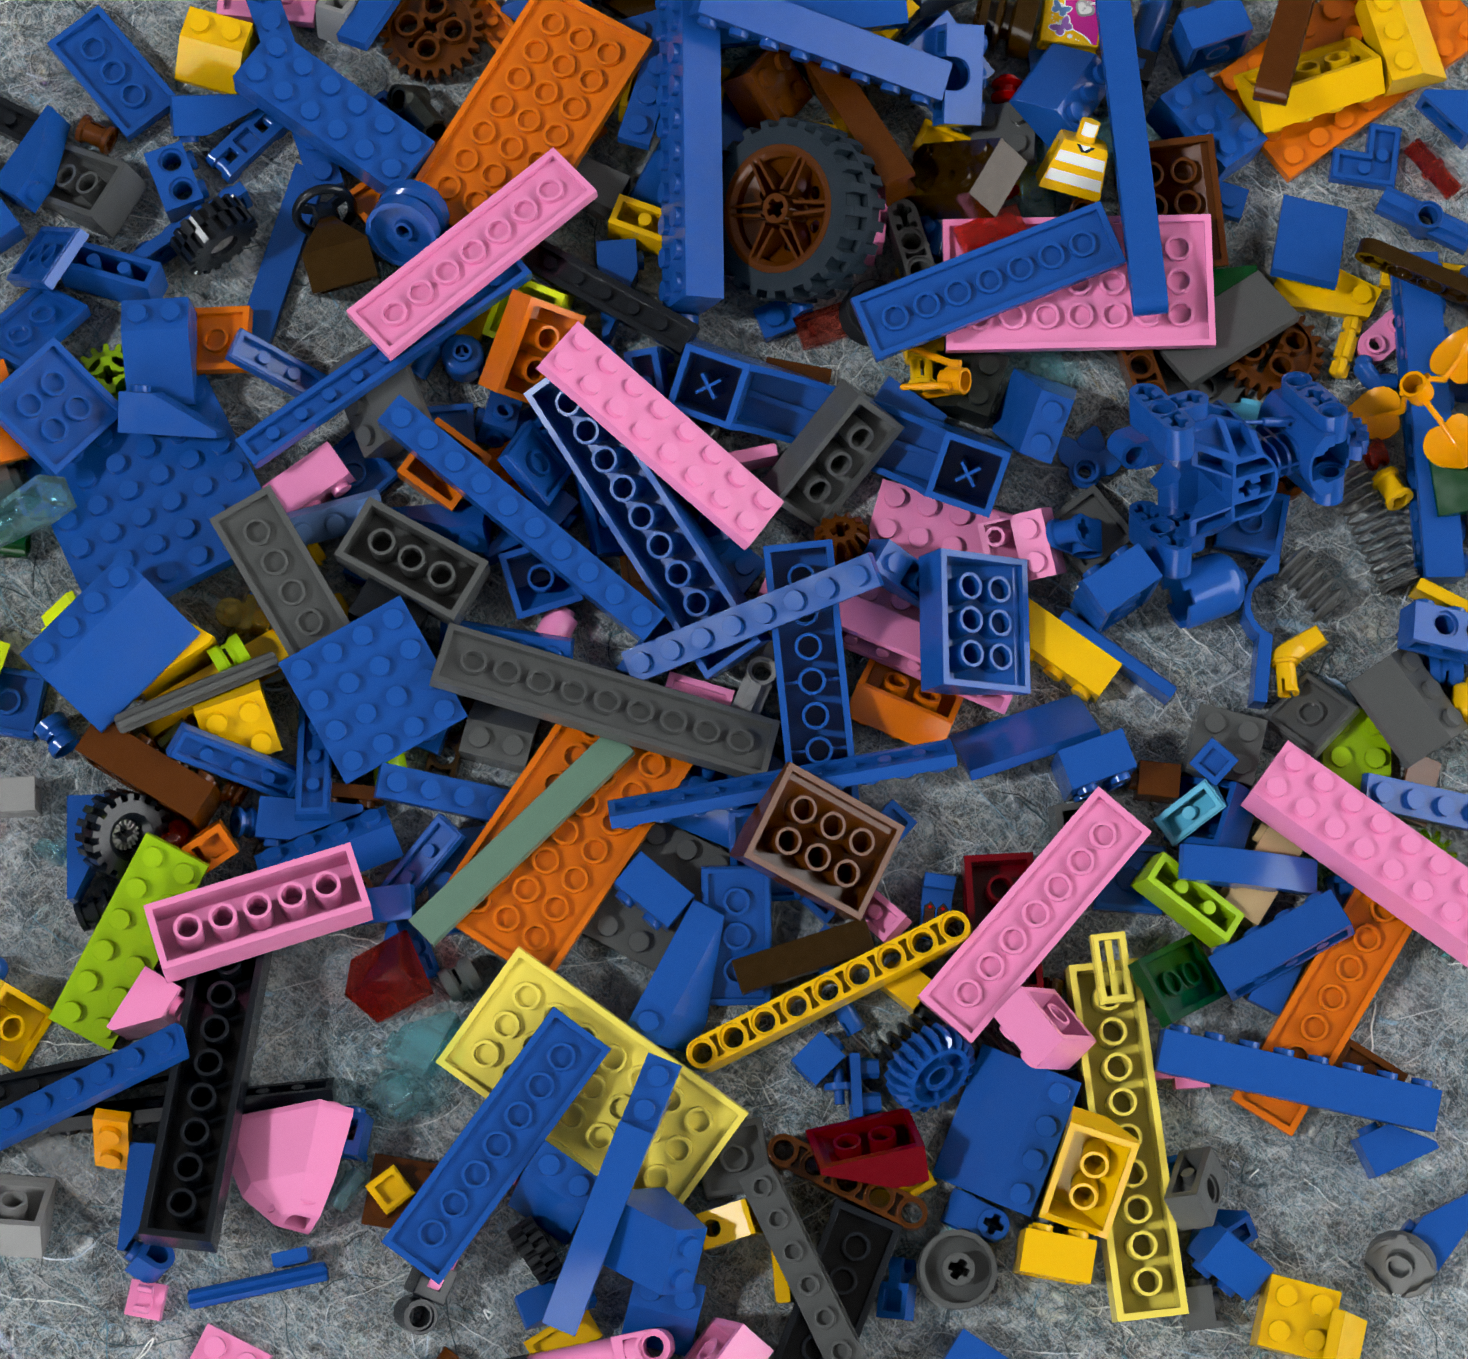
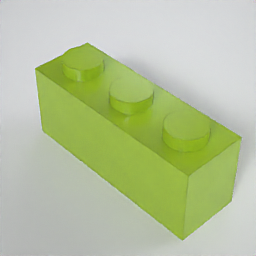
M1161 852L1147 858L1130 886L1208 947L1212 948L1227 943L1245 914L1207 884L1178 879L1179 863L1167 853Z

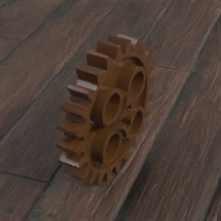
M401 0L382 28L386 31L379 33L381 41L385 42L382 46L385 54H390L388 59L391 65L398 64L397 69L400 74L408 70L411 80H414L420 74L424 84L428 82L430 76H434L437 84H439L442 74H446L450 80H453L452 71L455 69L464 74L465 71L462 64L466 62L474 65L475 62L471 53L481 54L482 51L477 43L485 42L484 34L480 31L486 29L484 20L480 19L483 16L481 9L475 8L477 5L476 0ZM433 6H444L438 13H429ZM407 25H417L414 31L408 33L403 32L404 28ZM433 28L437 32L432 34L429 29ZM455 29L462 30L460 36L456 38L448 37L451 31ZM426 49H436L435 53L432 56H422V53Z
M1300 316L1297 323L1282 331L1283 335L1261 373L1257 371V367L1273 338L1249 352L1248 355L1252 358L1245 355L1227 366L1228 370L1224 376L1225 378L1235 376L1237 380L1233 387L1237 388L1243 384L1246 386L1245 395H1249L1254 390L1257 392V399L1259 401L1263 398L1264 394H1269L1272 390L1281 388L1282 376L1288 372H1305L1311 375L1312 381H1315L1324 363V360L1320 359L1324 348L1317 347L1321 336H1311L1315 326L1309 325L1305 327L1303 322L1306 316Z

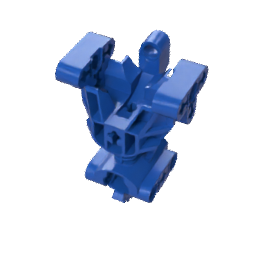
M1293 371L1282 376L1281 388L1272 390L1268 394L1259 410L1257 420H1243L1222 400H1216L1213 404L1209 403L1208 395L1202 391L1188 390L1168 396L1161 388L1154 384H1136L1129 391V422L1131 426L1114 431L1107 441L1108 451L1127 469L1139 470L1163 463L1158 472L1150 479V483L1158 490V505L1151 501L1142 500L1134 502L1129 506L1128 538L1133 545L1137 543L1141 545L1165 577L1181 579L1191 574L1192 554L1205 548V538L1222 532L1236 521L1243 520L1248 522L1262 514L1275 496L1278 479L1285 475L1317 504L1323 506L1340 504L1344 497L1345 469L1349 466V460L1362 461V455L1367 454L1369 432L1367 431V424H1362L1361 417L1353 418V412H1348L1347 406L1340 403L1319 382L1312 381L1311 375L1305 372ZM1250 425H1257V426H1256V428L1254 429V428H1252Z

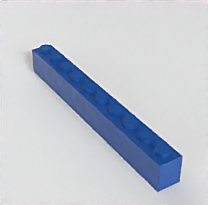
M1409 252L1443 267L1442 263H1438V252ZM1390 275L1399 384L1401 378L1411 371H1419L1423 375L1429 373L1431 376H1438L1430 369V358L1436 347L1449 337L1448 328L1444 326L1443 314L1446 310V298ZM1449 379L1446 383L1431 382L1434 388V396L1430 402L1445 422L1452 416L1451 411L1454 408L1455 401L1453 391L1449 390ZM1407 399L1406 412L1401 414L1407 487L1414 494L1413 499L1409 503L1414 567H1417V572L1421 575L1420 578H1425L1434 584H1455L1466 577L1465 574L1468 571V556L1463 552V540L1466 535L1465 523L1461 521L1460 515L1437 517L1429 461L1423 450V442L1428 431L1439 426V424L1425 406H1415Z
M400 394L379 417L377 421L379 427L638 642L641 644L645 643L663 622L666 616L663 611Z

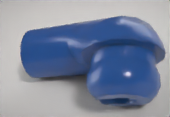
M929 215L922 216L920 220L927 242L930 244L929 248L934 263H941L943 260L942 225L938 220H933Z
M1359 355L1354 360L1355 366L1353 367L1354 375L1365 388L1373 389L1385 386L1393 390L1397 389V374L1379 373L1374 364H1372L1373 359L1369 355Z

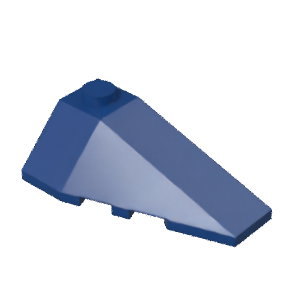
M693 899L627 1022L629 1026L653 1043L686 1053L688 1044L701 1035L707 1023L725 917L724 914L696 899Z

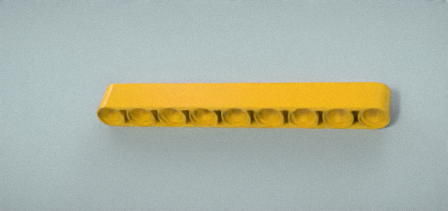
M952 910L945 912L693 1039L686 1049L687 1060L701 1072H714L959 949L972 934V925L966 915L960 911ZM954 921H961L965 925L963 933L957 937L947 935L949 924ZM922 937H930L933 939L931 949L924 953L916 951L917 941ZM893 952L901 954V962L896 968L890 969L884 966V960L887 955ZM866 968L870 972L869 979L864 984H855L853 982L854 973L858 969ZM829 984H836L838 986L836 997L832 1000L822 999L823 988ZM796 1000H805L807 1004L805 1012L800 1016H792L790 1012L791 1005ZM767 1015L774 1016V1027L770 1031L761 1032L759 1028L761 1019ZM735 1031H742L744 1035L742 1044L735 1048L729 1047L728 1038L730 1034ZM706 1046L711 1047V1059L703 1064L698 1063L697 1053L699 1050Z

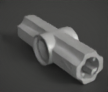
M772 640L754 652L752 659L747 665L746 673L732 703V707L758 715L761 714L771 688L776 681ZM763 667L769 670L771 676L767 680L760 681L752 675L753 670Z

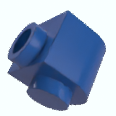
M134 1240L124 1255V1259L129 1261L124 1271L144 1283H154L173 1265L175 1261L174 1250L169 1247L145 1245L143 1241Z

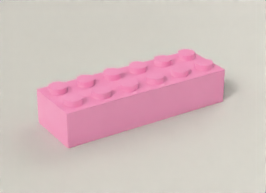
M351 842L143 905L167 984L373 920L371 904Z

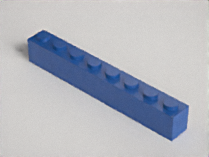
M693 0L688 15L698 19L697 24L713 30H716L717 27L729 31L728 35L732 38L747 41L750 38L759 41V47L765 50L778 52L781 49L789 52V57L795 61L809 63V60L821 64L820 69L832 74H839L840 71L851 75L850 80L856 83L869 85L871 82L880 85V91L886 94L899 96L901 93L910 96V102L925 107L942 101L953 62L785 0Z
M1170 1024V1029L1159 1030L1153 1059L1154 1072L1422 1132H1435L1443 1090L1432 1088V1081L1413 1077L1411 1078V1083L1398 1081L1397 1073L1377 1070L1376 1075L1363 1073L1364 1066L1347 1062L1342 1063V1068L1328 1065L1329 1058L1308 1054L1307 1060L1294 1057L1295 1051L1280 1047H1274L1273 1052L1259 1049L1260 1043L1250 1040L1239 1039L1238 1045L1225 1042V1035L1205 1031L1204 1037L1190 1034V1027L1178 1024Z

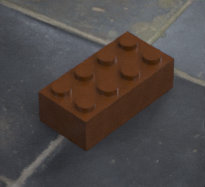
M115 722L103 733L92 724L89 726L75 747V751L88 764L134 792L154 799L158 802L157 805L195 829L201 831L207 827L222 804V801H220L221 792L218 790L221 785L215 782L213 776L199 768L194 773L191 771L192 768L186 763L163 754V750L156 746L157 743L142 733H139L137 737L133 736L134 733L132 731L121 734Z

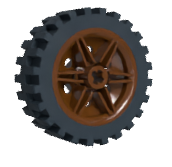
M780 117L779 121L771 119L761 121V129L749 127L742 132L745 138L742 142L733 140L727 146L730 152L727 159H722L724 275L735 276L732 280L734 286L738 289L749 290V295L758 298L804 304L817 303V299L829 300L836 297L835 289L847 290L853 285V281L850 278L853 274L863 275L868 268L864 260L868 254L875 255L878 249V245L873 244L876 232L883 233L884 223L878 222L879 210H885V199L878 198L877 192L878 188L883 187L881 176L872 175L870 169L876 165L872 157L860 154L864 146L857 140L847 138L848 133L840 129L789 117ZM815 187L819 188L820 196L814 191Z

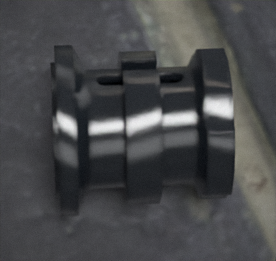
M106 889L101 890V896L97 898L93 895L88 897L85 903L78 902L73 904L76 917L84 932L91 930V926L98 925L107 908L111 896Z

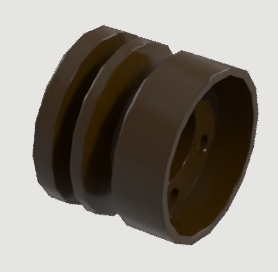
M978 0L973 25H984V34L991 38L988 53L993 54L999 40L1006 41V57L1027 60L1040 0H1015L1014 2L1008 0Z

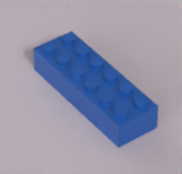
M275 27L271 28L233 75L235 91L380 195L383 194L387 186L398 180H414L435 148V141Z

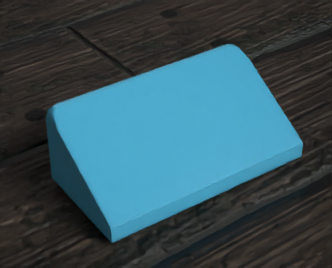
M1205 778L1153 818V820L1174 847L1226 808L1227 804L1218 786H1215Z

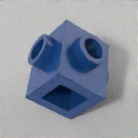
M490 391L485 407H478L473 426L479 428L475 441L484 443L492 448H500L505 442L511 440L524 423L523 420L518 419L523 402Z

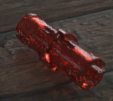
M1417 138L1415 143L1413 141L1403 151L1420 169L1422 178L1424 180L1428 179L1444 196L1445 200H1449L1451 195L1453 197L1463 187L1445 168V162L1442 158L1437 159L1420 138Z

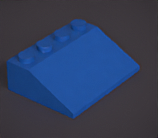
M939 548L920 556L921 692L948 695L1031 694L1027 559Z
M119 555L19 655L97 730L103 733L114 722V715L125 711L201 633L145 577Z
M982 1044L972 1069L974 1072L969 1076L932 1176L1031 1217L1082 1083L1048 1069L1032 1068L1023 1059Z

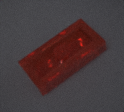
M1015 203L1000 209L996 217L977 218L953 229V233L962 254H965L1027 228Z

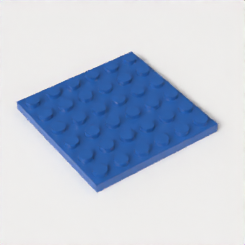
M205 373L196 378V406H190L189 408L227 430V437L201 438L118 432L117 420L54 478L34 459L23 463L81 592L119 555L145 577L166 599L235 564L209 519L261 490L262 487L247 457L235 441L237 437Z

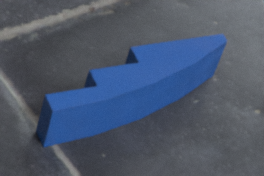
M1179 845L1178 879L1233 889L1244 887L1267 892L1283 891L1306 896L1317 892L1318 861L1315 859L1218 846Z

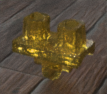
M248 594L242 602L233 597L224 598L218 602L215 608V617L220 625L230 628L235 627L232 635L237 633L240 639L246 633L261 636L270 628L268 619L261 607L257 605V601L252 594Z

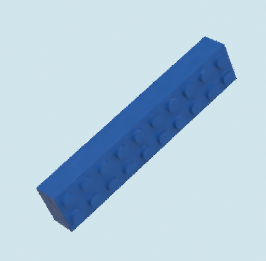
M655 0V7L659 9V22L655 31L656 40L659 41L656 72L660 74V86L656 93V103L660 106V118L657 123L656 132L657 137L661 138V150L657 156V168L661 170V183L657 191V199L661 203L658 234L662 236V248L658 255V265L662 268V281L659 285L658 295L663 306L676 313L701 315L724 299L720 27H717L716 30L702 27L697 24L698 19L688 16L693 0Z
M546 377L523 393L657 604L666 614V618L674 630L748 601L676 490ZM768 632L695 660V663L706 680L719 677L770 642L772 637Z

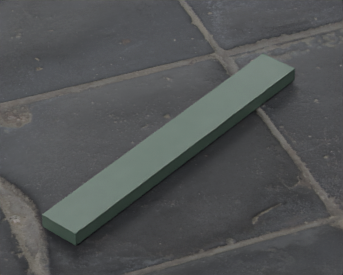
M600 737L408 920L410 924L435 947L635 755L634 750L627 744Z

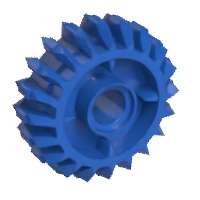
M936 1022L930 1028L924 1025L919 1033L912 1032L911 1038L906 1042L901 1041V1048L892 1052L894 1059L886 1063L889 1070L885 1072L884 1076L887 1080L885 1085L889 1093L900 1106L902 1105L905 1109H910L913 1113L919 1110L925 1113L930 1107L936 1110L940 1103H949V1098L953 1094H958V1089L962 1085L967 1084L966 1077L974 1072L971 1066L974 1065L976 1059L973 1056L975 1050L972 1044L946 1023L940 1025Z

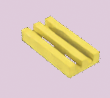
M1125 931L1090 935L1089 943L1098 1005L1134 1002L1135 995L1131 971L1128 968L1130 961ZM1111 940H1117L1125 990V994L1119 995ZM1099 941L1104 943L1111 996L1106 995Z

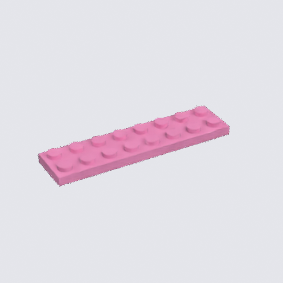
M553 147L347 309L348 317L392 361L598 197L597 190Z
M579 321L576 322L537 366L536 369L744 551L752 544L784 503L781 498Z
M1098 786L917 996V999L946 1024L959 1032V1035L971 1044L994 1018L993 1015L1024 983L1152 831Z

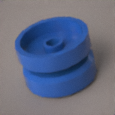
M413 179L398 180L387 186L366 219L365 233L370 246L378 256L391 264L403 266L446 232L449 226L450 214L445 200L437 190L428 184Z

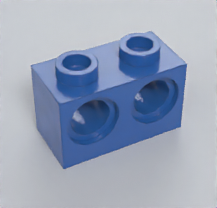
M181 140L144 154L171 223L182 220L196 206L205 203L204 199L210 197L203 178L196 180L193 170L199 167L192 149L185 151ZM172 163L181 164L180 167L174 171L166 170L167 167ZM182 192H192L188 199H177Z

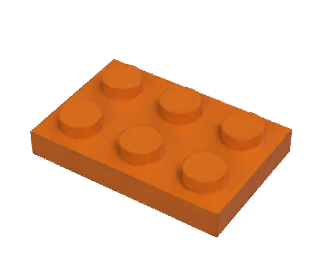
M250 305L195 308L197 312V375L204 373L205 375L249 373L225 360V356L236 332L240 328L252 333L254 311Z

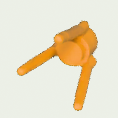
M918 347L910 349L912 353L948 367L938 372L937 382L901 384V390H934L917 393L924 400L951 395L964 396L969 392L972 376L968 368L962 367V360L949 359Z

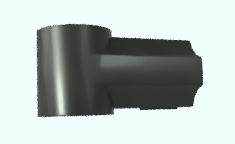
M394 84L390 87L387 94V105L391 111L396 114H402L408 123L433 141L438 137H442L446 126L443 124L444 120L431 105L430 93L425 86Z

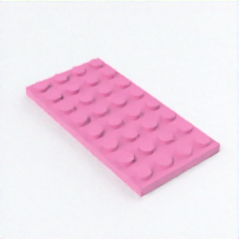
M1211 214L1158 215L1168 293V314L1133 317L1127 264L1125 263L1121 267L945 335V353L1215 348L1216 328ZM1107 216L1126 259L1121 216ZM1057 217L942 219L943 262Z

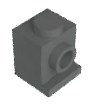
M1208 1279L1186 1280L1187 1287L1185 1289L1189 1314L1181 1315L1184 1332L1225 1327L1224 1320L1217 1321L1216 1313L1221 1311L1218 1292L1212 1291V1284H1208Z

